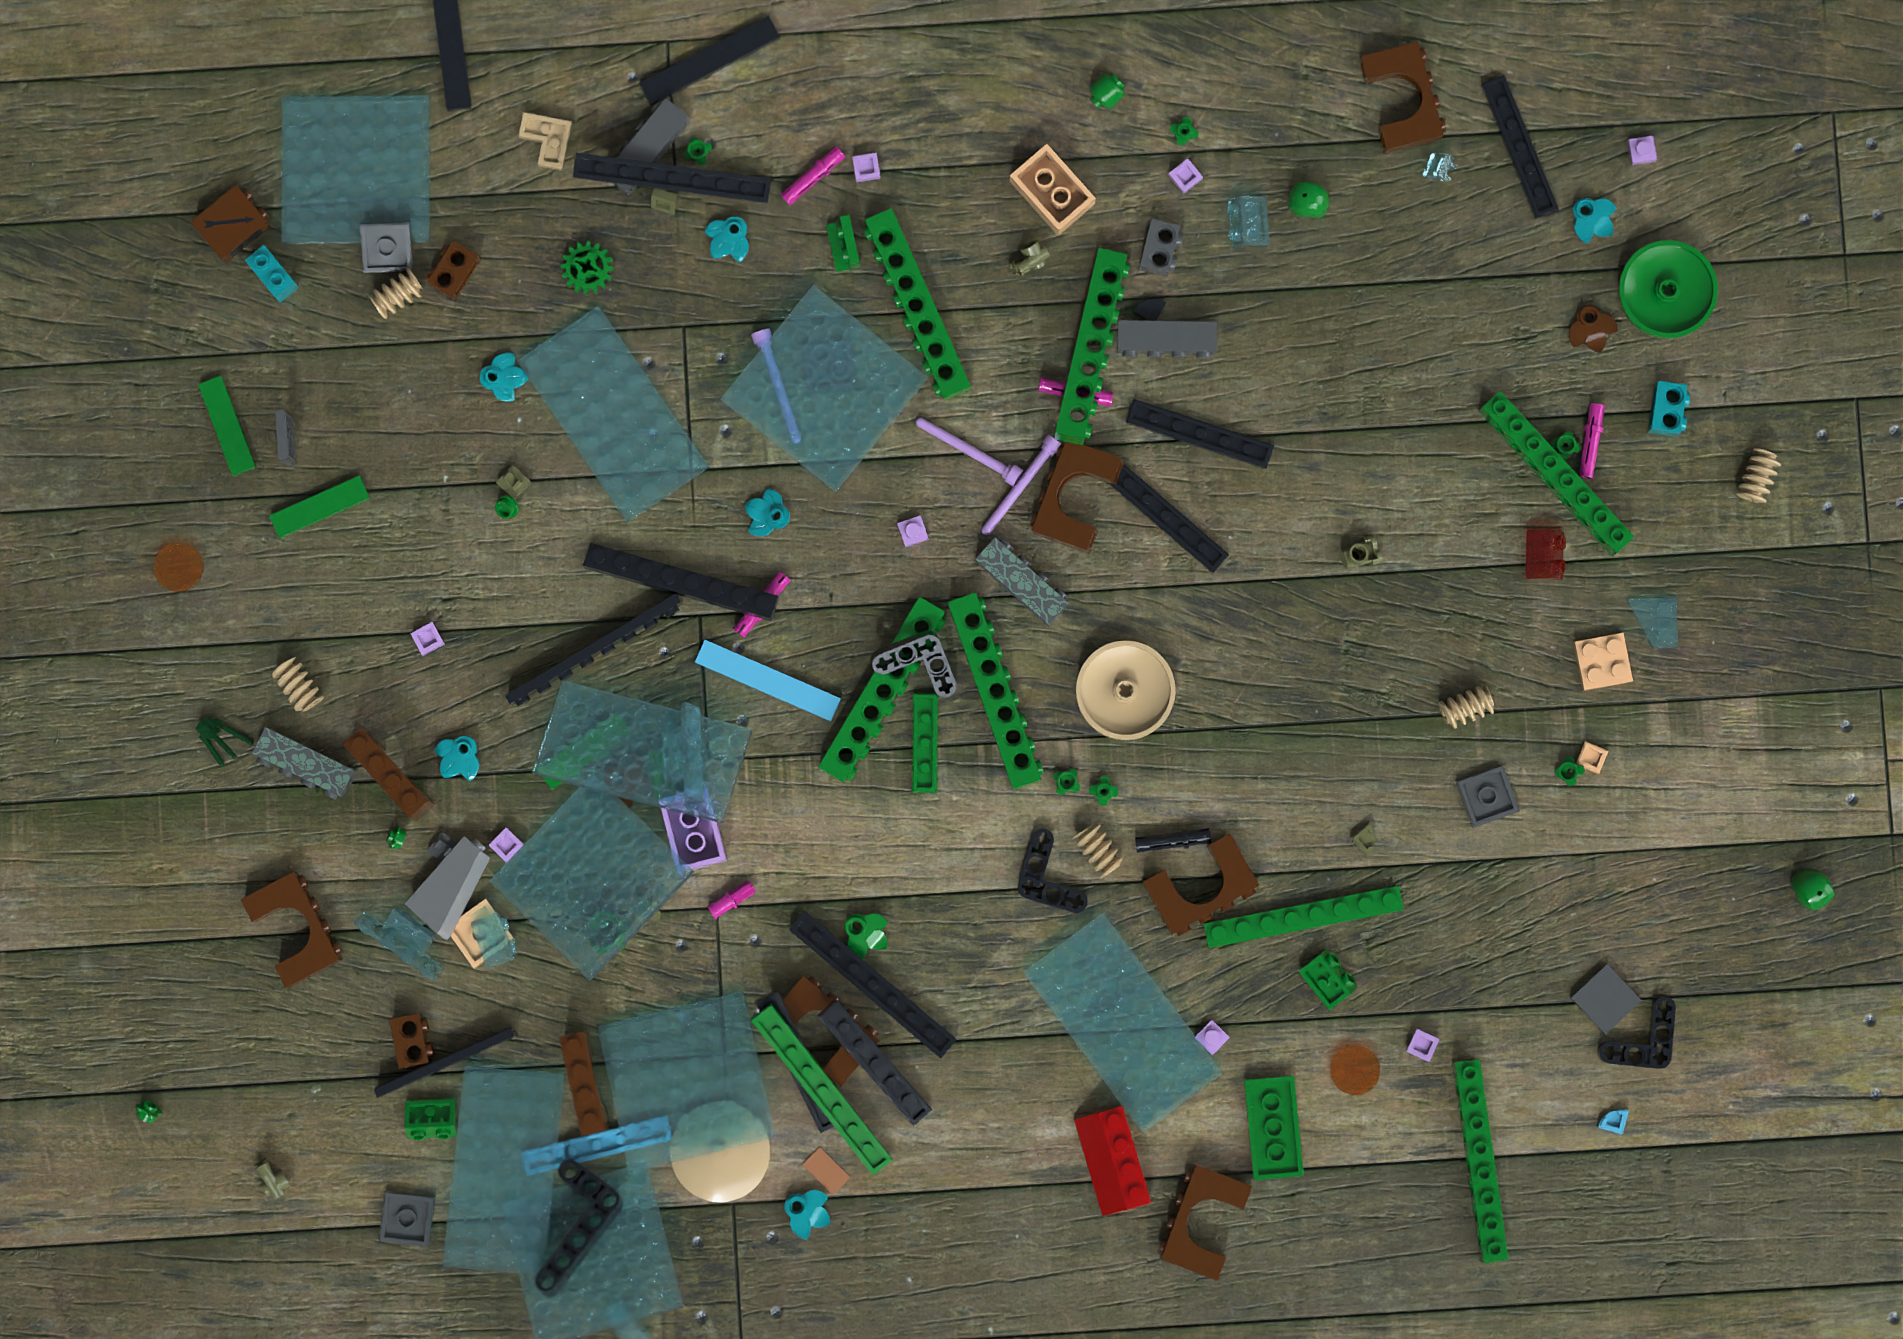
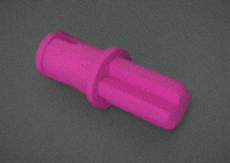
M746 881L734 890L726 891V895L707 907L714 918L717 919L731 908L735 907L736 909L739 903L755 894V888L750 881Z

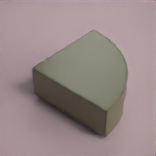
M1370 822L1350 838L1365 857L1370 855L1375 845V830Z

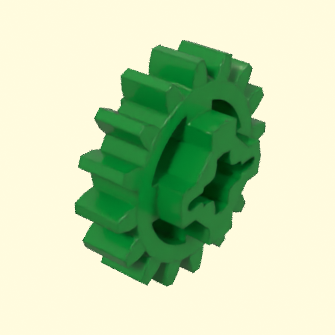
M587 241L586 247H582L580 242H578V249L568 248L571 253L570 256L563 255V259L567 263L560 265V268L566 271L562 274V278L569 279L566 283L569 288L575 285L574 291L577 294L581 289H583L586 296H588L589 290H593L595 294H598L597 288L599 286L606 289L605 280L612 281L608 273L614 272V267L608 265L613 262L612 257L605 258L608 255V250L600 251L601 246L599 243L593 248L590 241ZM588 253L587 256L578 258L579 255ZM598 257L603 261V270L597 267ZM590 263L593 270H587L586 273H584V270L581 266H588ZM571 267L578 271L577 279L572 276ZM598 279L593 283L587 284L589 280Z

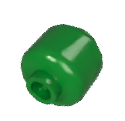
M1113 72L1110 75L1103 73L1089 88L1090 93L1093 95L1090 100L1099 109L1102 106L1112 109L1125 96L1123 88L1126 85Z

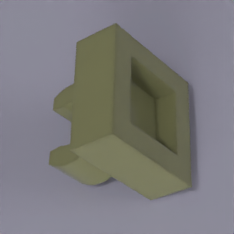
M654 189L651 198V208L674 215L677 209L678 194H675L674 191Z
M512 465L496 483L516 500L531 484V481Z

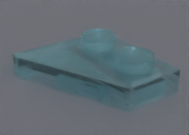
M1637 598L1627 600V604L1632 608L1638 619L1639 626L1647 636L1646 638L1651 648L1678 647L1677 598Z

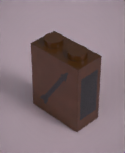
M237 185L232 187L190 222L225 264L271 227L266 221L270 218L261 206L256 209L251 203L254 200L246 188L240 190Z

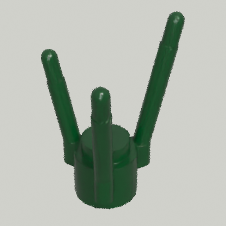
M207 716L199 722L195 730L200 734L199 738L205 743L220 767L224 766V762L211 744L214 740L233 759H237V755L219 737L222 733L220 728L249 745L254 744L252 740L227 726L219 718L213 720L210 716Z

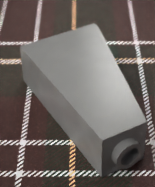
M464 836L405 903L406 906L445 940L450 938L490 859L483 852L486 847L477 839L470 841Z

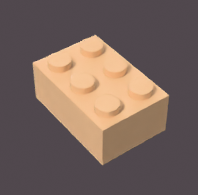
M1048 144L1043 146L1010 175V183L1058 236L1095 205L1096 198Z

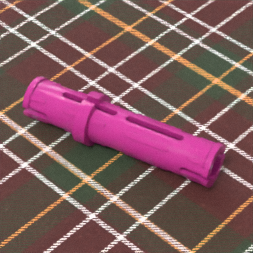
M834 146L820 160L816 159L814 161L815 164L781 192L780 195L791 206L824 176L827 177L830 174L829 171L846 157L837 146Z
M1041 376L1038 392L1064 397L1067 382ZM1085 389L1076 391L1079 397H1087L1089 395ZM1101 390L1100 393L1095 392L1094 400L1098 401V404L1111 406L1112 391Z
M1590 403L1587 425H1584L1586 433L1578 474L1579 477L1594 479L1593 475L1600 434L1604 430L1602 421L1606 407L1602 404Z
M778 571L777 575L763 592L779 595L791 580L785 576L781 583H778L784 575ZM744 614L732 629L738 633L745 626L739 633L741 637L745 638L756 622H760L762 619Z

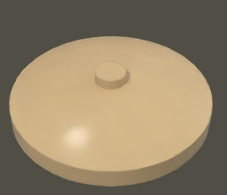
M1116 641L1097 649L1084 662L1077 678L1076 699L1082 716L1097 732L1116 740H1135L1153 733L1167 719L1175 700V680L1168 663L1151 647L1135 641Z
M722 1101L707 1103L689 1112L678 1124L670 1147L671 1164L680 1183L693 1195L712 1202L733 1201L750 1193L761 1182L767 1172L771 1154L768 1134L757 1116L741 1105Z

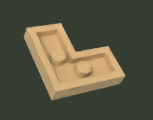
M523 112L519 138L542 142L538 160L539 167L563 171L572 122Z

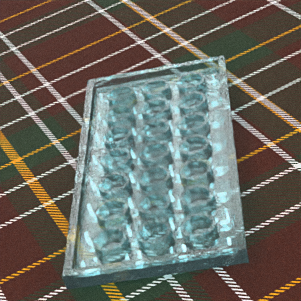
M599 306L517 360L627 523L709 468Z
M563 681L532 772L534 775L723 824L752 730Z
M1104 913L1023 972L1142 1133L1146 1132L1223 1074Z
M465 1066L443 1267L537 1275L545 1264L565 1082L564 1074Z

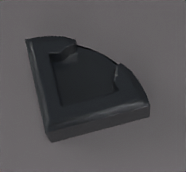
M1149 299L1137 305L1133 313L1147 321H1156L1167 302L1159 299Z

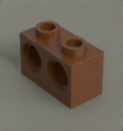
M452 241L450 246L447 244L440 254L442 259L437 266L434 265L427 275L429 279L427 283L433 289L456 301L481 260L478 255ZM462 254L465 256L462 264L454 265L452 263L455 255ZM450 275L452 279L448 285L442 286L439 284L442 276Z
M422 1013L389 1019L399 1069L431 1063L430 1057L434 1056L432 1043L427 1042L426 1032H429L427 1018H422ZM408 1021H412L416 1025V1032L410 1036L404 1031V1026ZM415 1045L421 1049V1056L417 1060H413L409 1056L410 1048Z

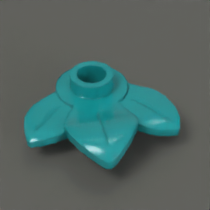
M1589 198L1577 200L1573 206V215L1577 219L1574 230L1578 238L1588 244L1593 234L1600 237L1612 236L1613 224L1609 216L1615 212L1617 207L1611 201L1603 198L1595 201ZM1581 207H1587L1589 214H1582L1580 211Z
M733 216L726 221L715 220L707 226L704 232L713 238L710 245L712 258H721L730 253L737 262L744 260L749 250V242L745 237L748 227L744 219ZM733 224H736L739 228L737 233L731 231Z
M503 353L496 356L492 364L484 367L479 374L480 384L485 389L492 390L497 399L505 402L514 401L515 393L513 389L522 386L529 379L522 369L514 366L515 354ZM488 374H494L496 376V380L490 381L488 379Z
M766 489L763 499H751L744 505L746 513L750 518L754 519L748 529V532L752 535L767 536L774 529L786 527L790 521V512L783 506L782 496L775 490ZM780 512V519L774 520V515Z
M463 735L456 740L444 739L438 743L434 752L443 757L440 763L442 777L450 778L461 772L468 781H472L477 775L480 765L476 757V741L470 736ZM461 744H465L468 747L467 752L461 750Z
M810 1190L804 1195L796 1193L790 1195L785 1201V1211L791 1217L790 1227L802 1239H808L811 1227H825L831 1223L828 1212L822 1207L828 1198L823 1192ZM799 1201L802 1204V1208L799 1211H795L792 1208L793 1202Z

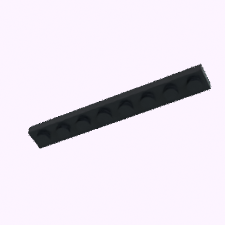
M575 153L572 178L760 203H768L771 178Z
M590 543L583 563L584 569L768 621H772L779 601L778 595Z
M676 594L672 595L505 695L511 706L516 704L520 707L531 700L529 696L537 691L539 694L546 692L552 687V682L557 679L560 681L566 680L573 675L572 670L579 666L583 669L595 662L593 658L602 653L605 656L616 649L614 645L622 640L624 643H627L637 637V631L643 628L645 630L653 628L658 624L657 620L664 615L667 618L673 616L680 611L678 607L682 603Z
M806 911L789 928L795 936L940 1059L955 1043L956 1038Z

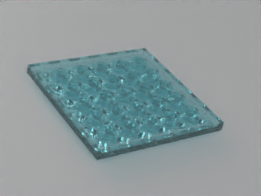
M429 95L282 97L283 244L361 243L360 223L410 221L411 242H430Z
M813 285L720 400L836 493L927 381L928 377Z
M593 773L495 874L490 882L591 981L695 871Z
M743 991L597 1026L630 1173L776 1138Z
M647 1162L597 1176L618 1192L623 1200V1208L562 1289L554 1296L543 1295L536 1287L535 1277L591 1203L567 1185L502 1203L534 1339H575L684 1307ZM594 1182L588 1183L585 1187V1192H593L597 1184ZM607 1198L604 1206H613L616 1198ZM592 1218L589 1222V1226H598L601 1221V1218ZM578 1237L575 1239L573 1246L581 1247L585 1243V1238ZM568 1257L561 1258L558 1262V1267H566L570 1259ZM546 1278L543 1281L542 1287H551L554 1283V1278Z

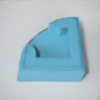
M1617 1109L1608 1112L1601 1118L1597 1127L1623 1134L1629 1110Z

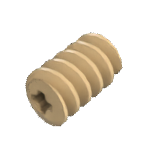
M407 268L408 277L399 273L400 282L391 278L390 288L383 283L382 293L374 289V298L369 296L383 318H388L387 310L394 314L396 313V304L404 308V299L412 303V294L418 298L421 297L420 289L422 287L410 268Z
M1754 448L1753 454L1755 456L1749 459L1752 465L1746 467L1745 470L1748 474L1742 476V480L1745 483L1738 486L1741 492L1736 493V495L1754 503H1766L1767 500L1761 495L1770 494L1771 491L1765 485L1774 484L1768 477L1769 475L1777 476L1778 473L1772 467H1780L1781 463L1776 460L1777 455Z
M293 657L278 666L272 673V677L274 679L280 678L277 683L278 686H286L283 689V693L285 695L291 694L288 699L289 702H297L294 706L295 711L303 710L302 712L321 702L324 696L315 697L316 692L319 690L318 687L309 688L313 680H304L308 672L299 673L298 670L302 663L293 664L292 662L296 659V657Z
M1486 684L1483 685V690L1479 686L1475 687L1474 694L1470 690L1465 691V698L1461 694H1457L1456 702L1451 697L1447 698V706L1442 701L1438 702L1444 721L1447 725L1451 724L1454 729L1457 728V720L1466 725L1467 716L1472 721H1476L1475 713L1477 712L1482 718L1485 717V709L1491 714L1494 713L1493 699Z
M1098 823L1089 826L1072 839L1081 838L1077 846L1082 847L1086 845L1082 854H1092L1088 862L1089 864L1098 863L1094 871L1103 870L1100 879L1118 868L1124 857H1114L1118 849H1109L1112 840L1103 841L1107 833L1106 831L1097 832L1101 826Z

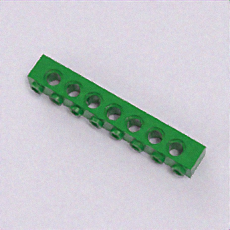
M892 208L865 219L866 227L862 228L867 241H873L876 249L872 250L878 264L883 263L886 270L882 273L887 286L892 285L895 290V294L892 297L897 308H903L906 315L902 317L906 329H912L915 335L912 342L917 353L921 351L923 353L925 361H922L926 374H932L935 380L932 387L937 398L942 396L945 402L970 391L971 385ZM884 234H889L893 237V241L888 245H884L879 241L880 237ZM894 256H898L903 260V263L898 267H893L889 264V260ZM904 278H908L913 282V285L909 289H902L899 286V282ZM915 300L920 301L923 305L922 309L916 312L909 308V304ZM922 323H929L933 327L932 331L928 334L921 333L918 328ZM933 345H939L943 351L938 356H932L928 352L929 348ZM943 367H948L953 373L949 378L945 379L939 376V370Z
M1098 248L1054 439L1083 446L1084 439H1090L1093 424H1088L1090 415L1095 416L1098 401L1094 400L1095 392H1101L1104 378H1100L1099 375L1101 369L1106 370L1109 355L1104 353L1106 346L1111 347L1114 332L1110 331L1111 323H1117L1120 309H1116L1115 306L1117 300L1122 301L1125 286H1121L1122 277L1127 278L1130 263H1126L1127 254ZM1110 274L1116 280L1107 282L1103 279V276ZM1105 297L1110 300V303L1108 305H1101L1098 299ZM1095 320H1101L1102 322H1104L1105 326L1102 328H1096L1095 326H1093L1092 322ZM1095 343L1100 349L1091 351L1087 348V345ZM1090 366L1094 369V372L1092 374H1085L1081 368ZM1085 389L1089 395L1087 397H1079L1076 391ZM1074 412H1079L1084 418L1076 421L1070 415Z
M1501 391L1480 409L1479 413L1612 557L1634 538L1633 534Z
M975 592L949 601L948 606L1012 790L1014 791L1040 782V775H1043L1044 771L1040 760H1034L1032 752L1036 751L1032 737H1026L1024 728L1028 726L1024 714H1018L1016 705L1020 703L1016 691H1010L1007 683L1011 681L1007 666L1002 668L999 658H1002L1003 654L999 643H993L991 635L995 634L991 620H985L983 612L987 611L983 597L978 598ZM976 615L980 620L979 624L976 627L967 626L965 623L967 616ZM977 638H984L988 646L986 649L979 651L974 648L973 642ZM986 661H991L996 666L995 671L991 674H986L981 669L982 664ZM995 684L1001 685L1004 689L1003 695L993 697L989 691L991 686ZM1001 708L1011 710L1012 717L1009 720L1003 721L998 717V711ZM1010 731L1018 732L1020 741L1016 744L1008 743L1006 740L1007 733ZM1019 754L1027 756L1029 761L1027 766L1023 768L1017 767L1014 763V758Z
M919 597L892 644L918 634L915 631V625L918 622H926L929 625V631L940 632L947 619L943 618L945 611ZM926 639L925 645L927 647L932 646L930 639ZM915 643L917 652H920L917 643ZM902 649L899 651L900 657H908V655L902 652ZM894 652L890 653L893 661H897ZM884 658L880 662L881 666L885 665ZM917 661L904 666V672L899 677H894L890 673L878 674L874 672L818 766L821 771L844 784L846 780L852 781L858 771L855 765L860 758L864 760L869 753L871 747L868 746V743L872 737L877 739L884 727L880 724L884 716L890 717L896 707L893 701L898 694L900 696L903 695L909 685L906 679L910 673L915 675L922 662ZM882 685H886L891 689V694L887 698H881L877 695V689ZM870 706L876 707L879 711L878 716L872 720L864 716L866 708ZM855 728L865 730L866 736L863 740L856 741L852 738V731ZM843 749H849L853 752V758L849 762H842L839 759V753Z
M1480 1059L1452 1062L1480 1262L1490 1263L1509 1260Z

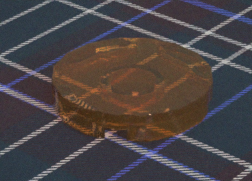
M172 543L163 547L155 558L154 574L157 581L164 588L174 592H185L194 588L200 582L204 573V562L200 553L192 546L184 543Z
M1347 1046L1339 1050L1332 1059L1330 1065L1331 1079L1342 1092L1350 1095H1363L1372 1090L1377 1084L1380 1075V1064L1375 1054L1369 1049L1361 1046Z

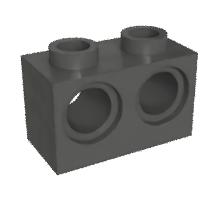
M1156 219L1151 220L1139 267L1140 271L1168 277L1169 270L1174 271L1178 258L1173 256L1175 247L1180 248L1183 233H1179L1180 225ZM1166 231L1171 234L1172 239L1168 242H1162L1158 237L1159 233ZM1156 255H1162L1166 263L1158 266L1153 263L1152 258Z

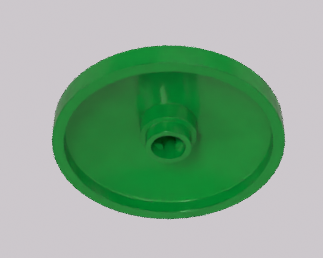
M1663 240L1642 247L1628 260L1620 275L1618 296L1625 316L1638 330L1659 339H1677L1695 332L1711 316L1718 298V281L1711 263L1699 250L1683 242Z

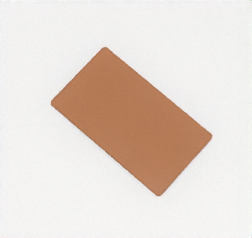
M821 1147L803 1163V1166L832 1195L850 1179V1176Z

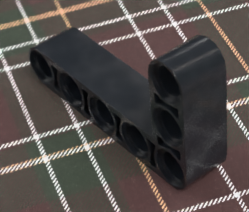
M573 1159L564 1160L559 1165V1176L567 1186L591 1204L535 1277L536 1287L545 1296H554L562 1289L623 1208V1200L615 1189ZM576 1168L577 1173L574 1177H565L567 1170ZM594 1182L597 1184L593 1192H585V1187L588 1183ZM615 1197L616 1202L613 1206H604L607 1198ZM592 1218H601V1221L598 1226H589V1222ZM578 1237L585 1238V1243L581 1247L573 1246L575 1239ZM563 1257H568L570 1259L569 1264L564 1268L558 1267L559 1260ZM546 1278H554V1283L551 1287H542L543 1281Z

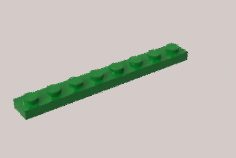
M1395 886L1205 923L1203 926L1208 948L1403 911L1404 907L1400 888Z
M770 1004L752 1017L751 1021L870 1173L874 1175L892 1162L893 1158L774 1006Z

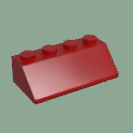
M1123 1106L1074 1119L1102 1216L1151 1203Z

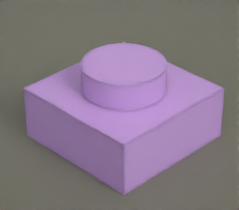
M1653 136L1629 139L1627 141L1631 165L1656 162L1657 156Z
M877 153L852 157L856 183L881 179Z
M1186 159L1168 174L1183 194L1203 179V176L1189 159Z
M921 515L897 523L905 548L929 540Z
M433 622L410 633L422 656L445 645Z
M505 828L489 846L508 863L524 844L508 828Z
M1211 1020L1194 1038L1213 1055L1230 1037Z
M1416 1029L1406 1052L1430 1062L1440 1039Z

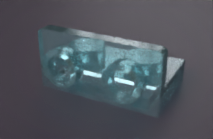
M1239 196L1229 200L1227 213L1230 218L1229 238L1232 249H1238L1243 246H1268L1269 231L1266 197Z
M496 912L493 915L471 922L487 970L516 960L515 954L518 953L514 939L509 940L507 930H510L505 915L501 916L500 912Z

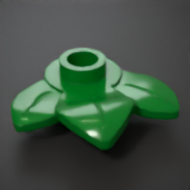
M860 913L851 914L846 919L844 925L845 931L849 935V949L861 959L865 957L868 948L875 950L887 949L888 940L882 929L888 924V921L877 913H871L866 916ZM855 921L861 923V929H856L853 924Z

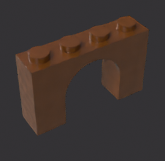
M1418 41L1363 55L1359 60L1365 85L1386 79L1399 78L1411 83L1419 95V110L1412 117L1380 126L1378 133L1384 155L1439 141L1444 135L1443 132H1446L1443 117L1439 118L1437 109L1440 108L1438 97L1436 94L1433 95L1431 85H1433L1432 75L1430 71L1426 72L1424 62H1427L1424 48L1419 47Z
M1065 442L1064 445L1062 444L1058 448L1056 458L1059 460L1056 468L1052 467L1047 480L1050 483L1047 491L1043 490L1039 499L1041 507L1038 513H1034L1030 527H1033L1032 532L1034 535L1090 554L1098 530L1094 526L1069 518L1061 511L1059 502L1061 491L1070 480L1080 476H1089L1116 485L1124 461L1120 457L1086 445L1082 446Z
M360 727L343 743L344 747L410 819L418 821L435 805L424 791L415 785L384 752L386 749L369 731Z
M1231 834L1207 846L1222 874L1221 890L1212 901L1205 904L1187 902L1178 894L1165 870L1142 882L1171 935L1177 933L1178 936H1181L1191 930L1190 924L1198 920L1202 924L1213 918L1211 914L1213 911L1220 908L1224 912L1235 905L1233 900L1242 896L1243 900L1257 893L1254 888L1258 887L1259 884Z
M292 872L240 899L251 922H258L285 908L296 909L306 917L310 927V937L307 945L298 954L274 966L285 988H292L343 961L340 956L343 954L339 943L337 940L333 942L329 935L332 932L329 923L325 918L321 919L317 911L320 910V906L314 896L310 898L306 890L309 888V885L303 874L299 876L297 872Z
M803 976L783 999L795 1025L807 1013L824 1010L835 999L839 1003L841 1001L831 992L827 995L819 989L822 984L812 976L808 979ZM848 1008L847 1012L877 1045L880 1042L876 1038L879 1033L869 1024L863 1027L858 1022L860 1017ZM841 1045L838 1052L823 1070L834 1082L842 1087L858 1068L859 1063Z
M582 1031L559 1037L581 1136L611 1129L606 1105H603L594 1076L592 1065L594 1052L589 1032Z
M1195 1164L1193 1169L1188 1168L1184 1182L1188 1184L1185 1192L1180 1191L1175 1203L1176 1206H1179L1176 1216H1170L1166 1227L1170 1232L1167 1240L1162 1238L1158 1253L1161 1254V1260L1218 1281L1226 1257L1202 1248L1191 1240L1186 1226L1188 1214L1196 1204L1208 1199L1219 1200L1244 1210L1253 1186Z

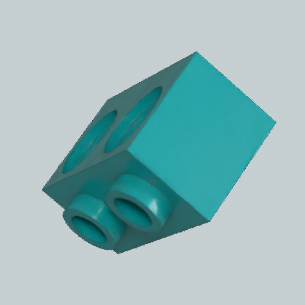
M264 245L245 260L280 303L299 288Z
M1657 381L1654 384L1648 433L1678 437L1681 431H1685L1687 417L1683 416L1684 408L1688 407L1690 402V392H1687L1688 385ZM1671 391L1677 395L1676 403H1671L1667 400V392ZM1663 416L1672 417L1674 426H1665Z

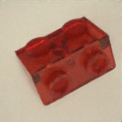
M1557 529L1527 530L1525 579L1563 580V574L1566 570L1565 561L1563 560L1566 537L1563 531Z

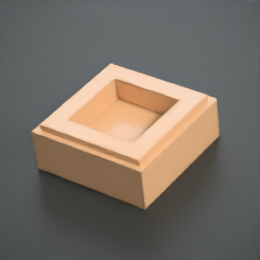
M1585 741L1576 763L1583 765L1585 769L1599 774L1608 750Z

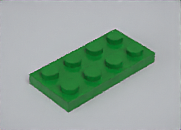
M1294 1076L1244 1080L1253 1180L1304 1176Z

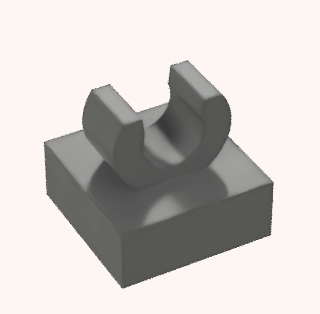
M442 831L427 852L442 862L458 843Z

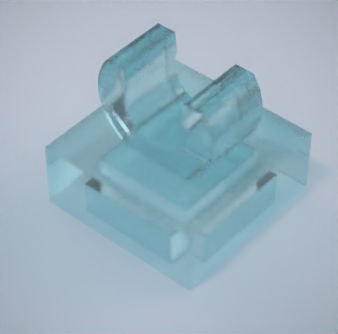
M1432 153L1423 176L1429 179L1451 181L1452 178L1447 176L1448 169H1456V165L1452 163L1453 157L1447 153Z

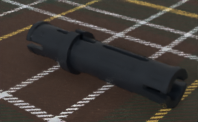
M1209 828L1191 831L1182 829V832L1135 837L1137 853L1176 847L1188 849L1189 846L1211 844Z

